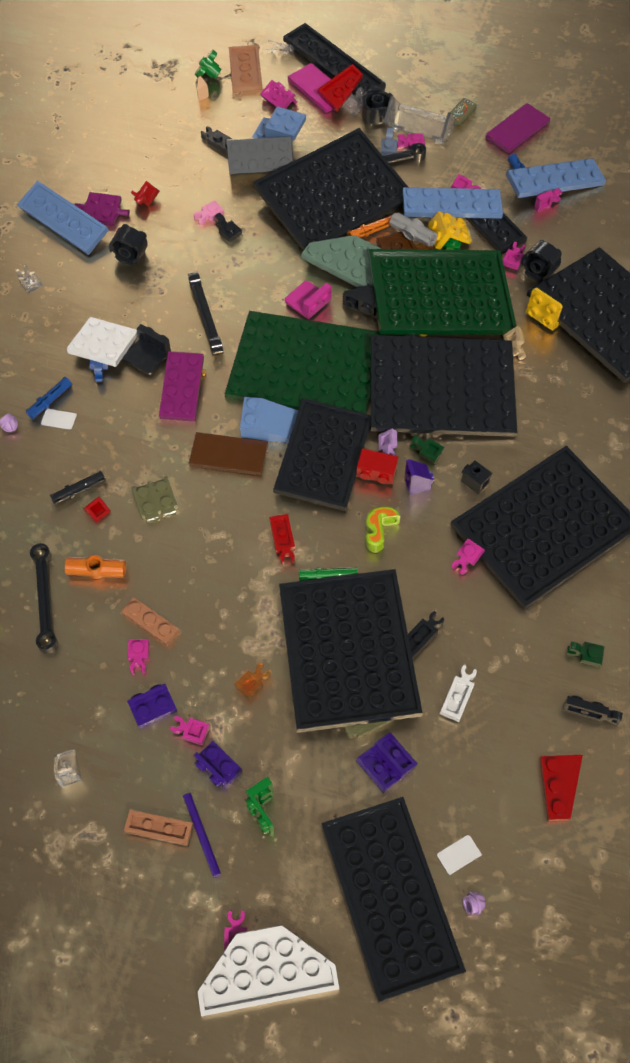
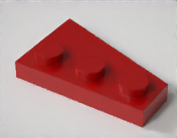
M352 64L318 88V94L338 113L363 78V74Z
M583 755L541 756L539 758L548 822L570 821Z

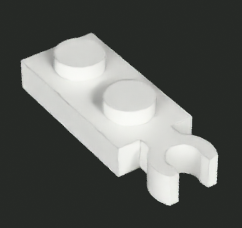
M463 665L461 668V678L455 676L440 711L441 715L457 722L461 719L475 683L470 681L475 678L477 670L474 669L472 674H466V665Z

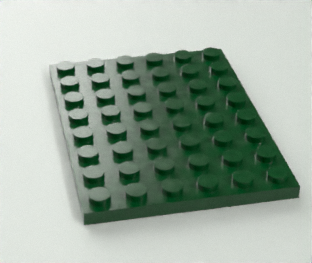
M369 249L368 257L380 335H504L517 326L500 250Z
M249 310L225 390V398L244 401V397L263 398L295 410H299L302 399L305 398L367 414L371 396V335H380V332Z

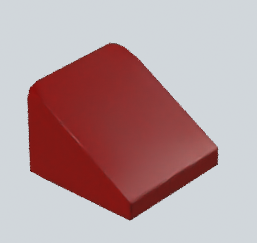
M97 497L83 508L95 522L111 511L100 497Z

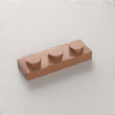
M135 597L121 611L123 616L167 647L180 633L176 626Z
M129 810L124 832L188 846L193 823Z

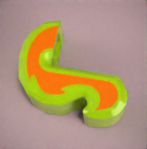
M381 506L372 509L367 514L365 544L369 551L377 553L384 548L383 543L385 540L382 525L399 524L400 514L392 507Z

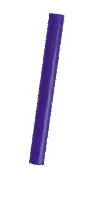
M187 793L183 795L185 804L212 876L217 877L221 875L219 866L192 795Z

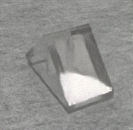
M75 749L54 756V777L61 787L82 781Z

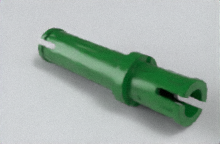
M316 567V569H299V581L358 574V568L321 569Z

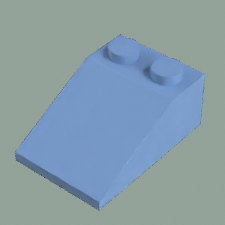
M244 397L240 423L241 438L288 443L298 411L263 398Z

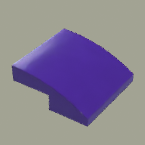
M391 732L375 742L373 747L356 759V762L382 793L390 789L418 765Z

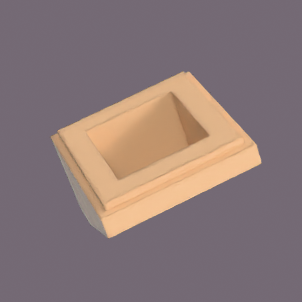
M201 76L198 77L197 84L199 101L209 98L208 85Z

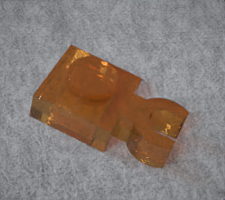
M259 663L256 666L254 673L248 670L234 684L249 700L264 686L261 680H266L271 676L270 670L266 673L260 672L264 668L263 663Z

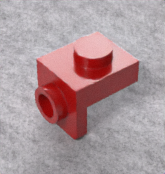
M145 181L137 193L132 190L131 194L135 196L134 200L140 205L144 203L149 207L160 191Z

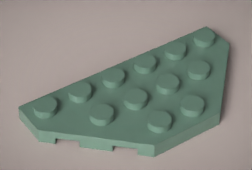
M353 235L311 242L301 254V258L356 287L366 285L373 287L368 251L369 249L381 248Z

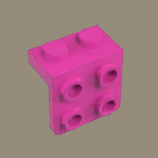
M304 281L285 297V303L309 320L331 300L332 286L325 283L319 289L311 282Z

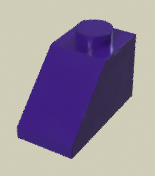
M411 459L406 460L404 481L409 495L431 490L432 482H434L432 471H429L426 464Z

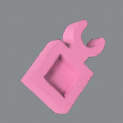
M214 200L201 207L202 212L198 211L193 214L194 219H198L199 225H203L207 219L211 222L215 220V215L218 213L224 215V210Z

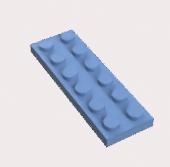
M593 158L507 170L506 173L518 198L536 196L549 190L552 192L556 188L563 192L604 186L606 183L605 177Z
M38 180L17 204L24 212L87 255L92 252L109 231L104 224Z
M403 187V210L406 217H434L438 211L449 213L455 218H502L503 216L500 189Z

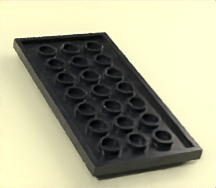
M404 797L321 823L378 1003L465 973L466 970Z

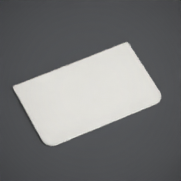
M47 409L41 424L70 430L73 427L77 414Z
M466 835L440 851L437 857L447 873L451 875L482 854L472 838Z

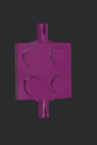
M89 192L85 204H74L102 224L108 226H115L119 215L129 217L130 214L129 209H120L122 199L118 195Z

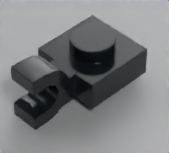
M221 213L215 215V219L218 220L215 222V225L219 227V233L229 243L242 235V229L232 220L227 223Z

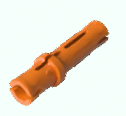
M392 215L367 225L362 224L359 228L348 231L347 235L366 238L369 234L390 227L389 222Z

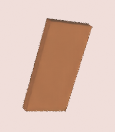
M258 45L229 47L232 92L263 90Z

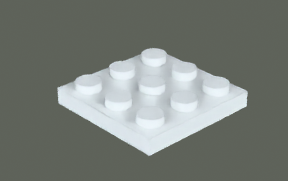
M90 317L67 347V353L116 367L137 338L138 333L136 329Z

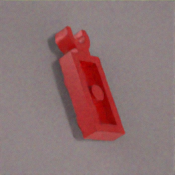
M288 514L269 517L276 554L281 553V564L285 565L284 559L286 557H290L292 563H295V555L292 552L295 551V544Z

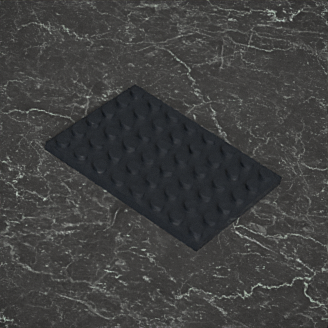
M360 128L253 182L255 190L303 251L311 242L345 237L348 231L357 229L362 224L367 225L403 205V187L409 188Z
M599 247L529 289L527 296L530 298L532 290L538 288L561 303L562 310L558 324L625 383L630 380V272Z
M371 335V431L386 432L393 428L397 432L516 437L518 431L512 341Z
M566 445L452 520L450 525L464 541L470 539L485 550L480 560L525 610L630 536V510Z
M396 569L279 584L297 733L422 717L423 712Z

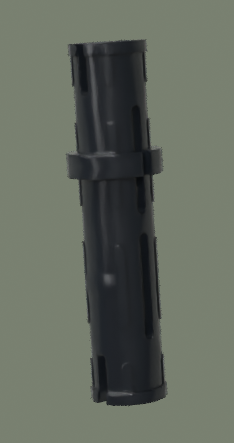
M100 470L70 486H64V489L50 494V498H52L51 500L54 505L69 498L73 499L75 495L105 482V476Z

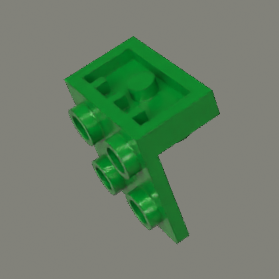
M267 776L246 790L247 799H245L251 815H257L258 825L263 833H269L273 837L275 835L274 825L260 806V804L265 805L271 801L274 795L273 784Z

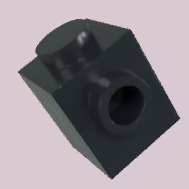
M476 460L470 465L467 464L461 472L463 474L461 482L477 494L490 483L492 472Z

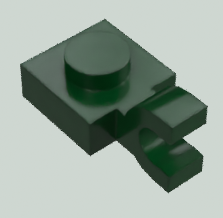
M416 435L411 440L412 443L409 447L416 451L420 450L419 456L434 464L444 450V446L429 438L425 442Z
M571 641L570 646L567 647L566 654L581 657L580 663L601 667L604 646L584 642L581 646V644Z

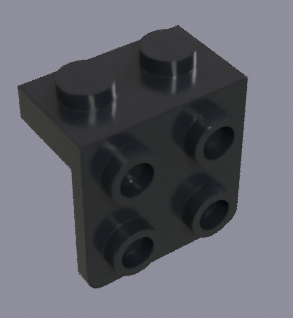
M140 324L137 327L139 340L123 356V359L138 370L151 375L168 357V351H171L170 343L165 335H160L151 327Z

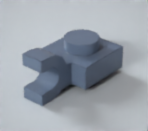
M387 128L386 139H381L382 156L396 153L397 140H392L393 128Z

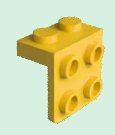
M438 211L427 225L428 229L437 233L438 237L434 244L437 249L441 250L449 238L467 244L472 242L466 222L460 217L455 218L449 213Z
M534 288L526 313L550 330H555L559 326L558 319L562 310V304L540 289Z

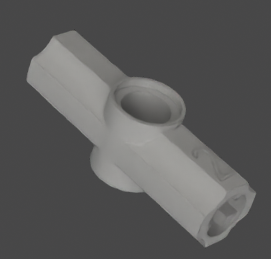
M399 212L391 216L390 226L403 232L407 239L411 241L415 239L428 247L436 243L437 233L426 228L419 219H410Z

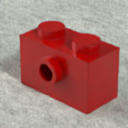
M362 448L356 477H360L363 480L378 481L381 484L393 485L399 456Z

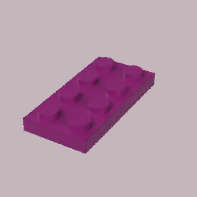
M168 351L159 410L160 419L196 421L204 354Z

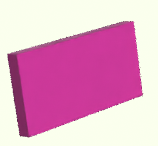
M310 63L288 76V81L325 113L333 110L318 94V88L331 79L316 66Z

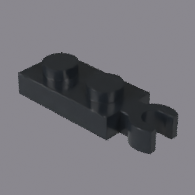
M209 126L206 127L207 133L201 131V137L206 139L208 144L228 155L227 139H232L231 137L219 130L213 132Z
M435 611L429 615L428 621L422 619L408 633L413 660L438 634V629L436 628L444 624L443 617L439 621L434 620L436 617Z
M575 695L567 696L562 709L603 722L606 720L616 725H619L623 715L620 711L609 710V707L604 706L600 702L585 701L583 698Z

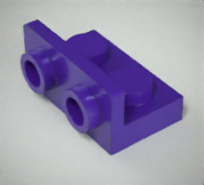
M157 684L143 694L137 693L127 701L139 729L177 712L166 684Z
M214 741L199 754L197 752L194 754L195 766L201 772L206 771L210 775V781L216 787L220 785L225 789L243 772L242 768Z

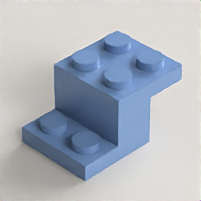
M276 107L270 119L263 117L252 138L291 136L292 140H295L306 121V114Z

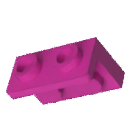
M273 80L260 93L265 100L275 107L286 109L291 102L295 105L297 103L294 98L295 94L288 89L286 91L280 82L276 83Z

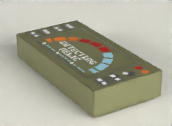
M463 98L447 115L446 120L460 126L476 109L477 104Z

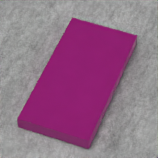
M526 103L486 133L485 138L509 154L550 123L551 118Z

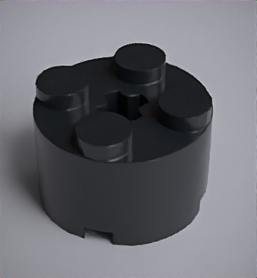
M372 88L368 90L367 94L363 95L362 116L368 125L388 124L393 115L394 98L392 93L385 92L383 88Z
M123 224L109 244V251H113L115 258L124 264H137L148 246L147 235L145 232L138 231L128 224Z
M540 240L522 257L521 266H524L525 274L530 279L541 282L549 278L560 267L562 252L552 244Z

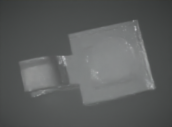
M268 39V43L272 44L273 47L272 49H266L267 53H274L276 50H279L280 54L288 55L289 52L293 53L294 46L276 43Z

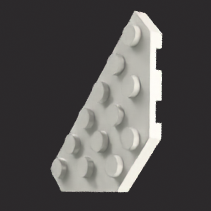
M283 925L236 933L198 990L201 1016L338 990L335 963Z

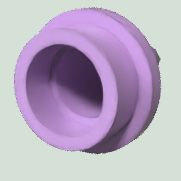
M10 413L6 414L0 419V428L6 432L15 431L18 426L16 417Z
M469 892L467 896L463 897V906L469 915H478L485 909L486 901L481 893Z

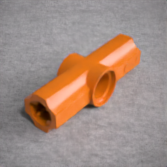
M92 555L88 558L67 557L65 560L66 575L90 576L93 579H101L103 577L124 578L126 575V560L102 559L97 555Z

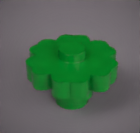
M212 49L206 57L203 56L199 61V67L194 74L196 77H202L204 73L214 79L218 76L221 68L214 61L218 54L215 50Z

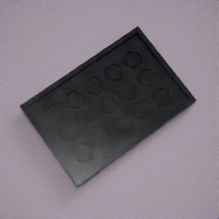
M303 398L273 488V493L346 511L356 478L362 448L364 449L370 429L371 415Z

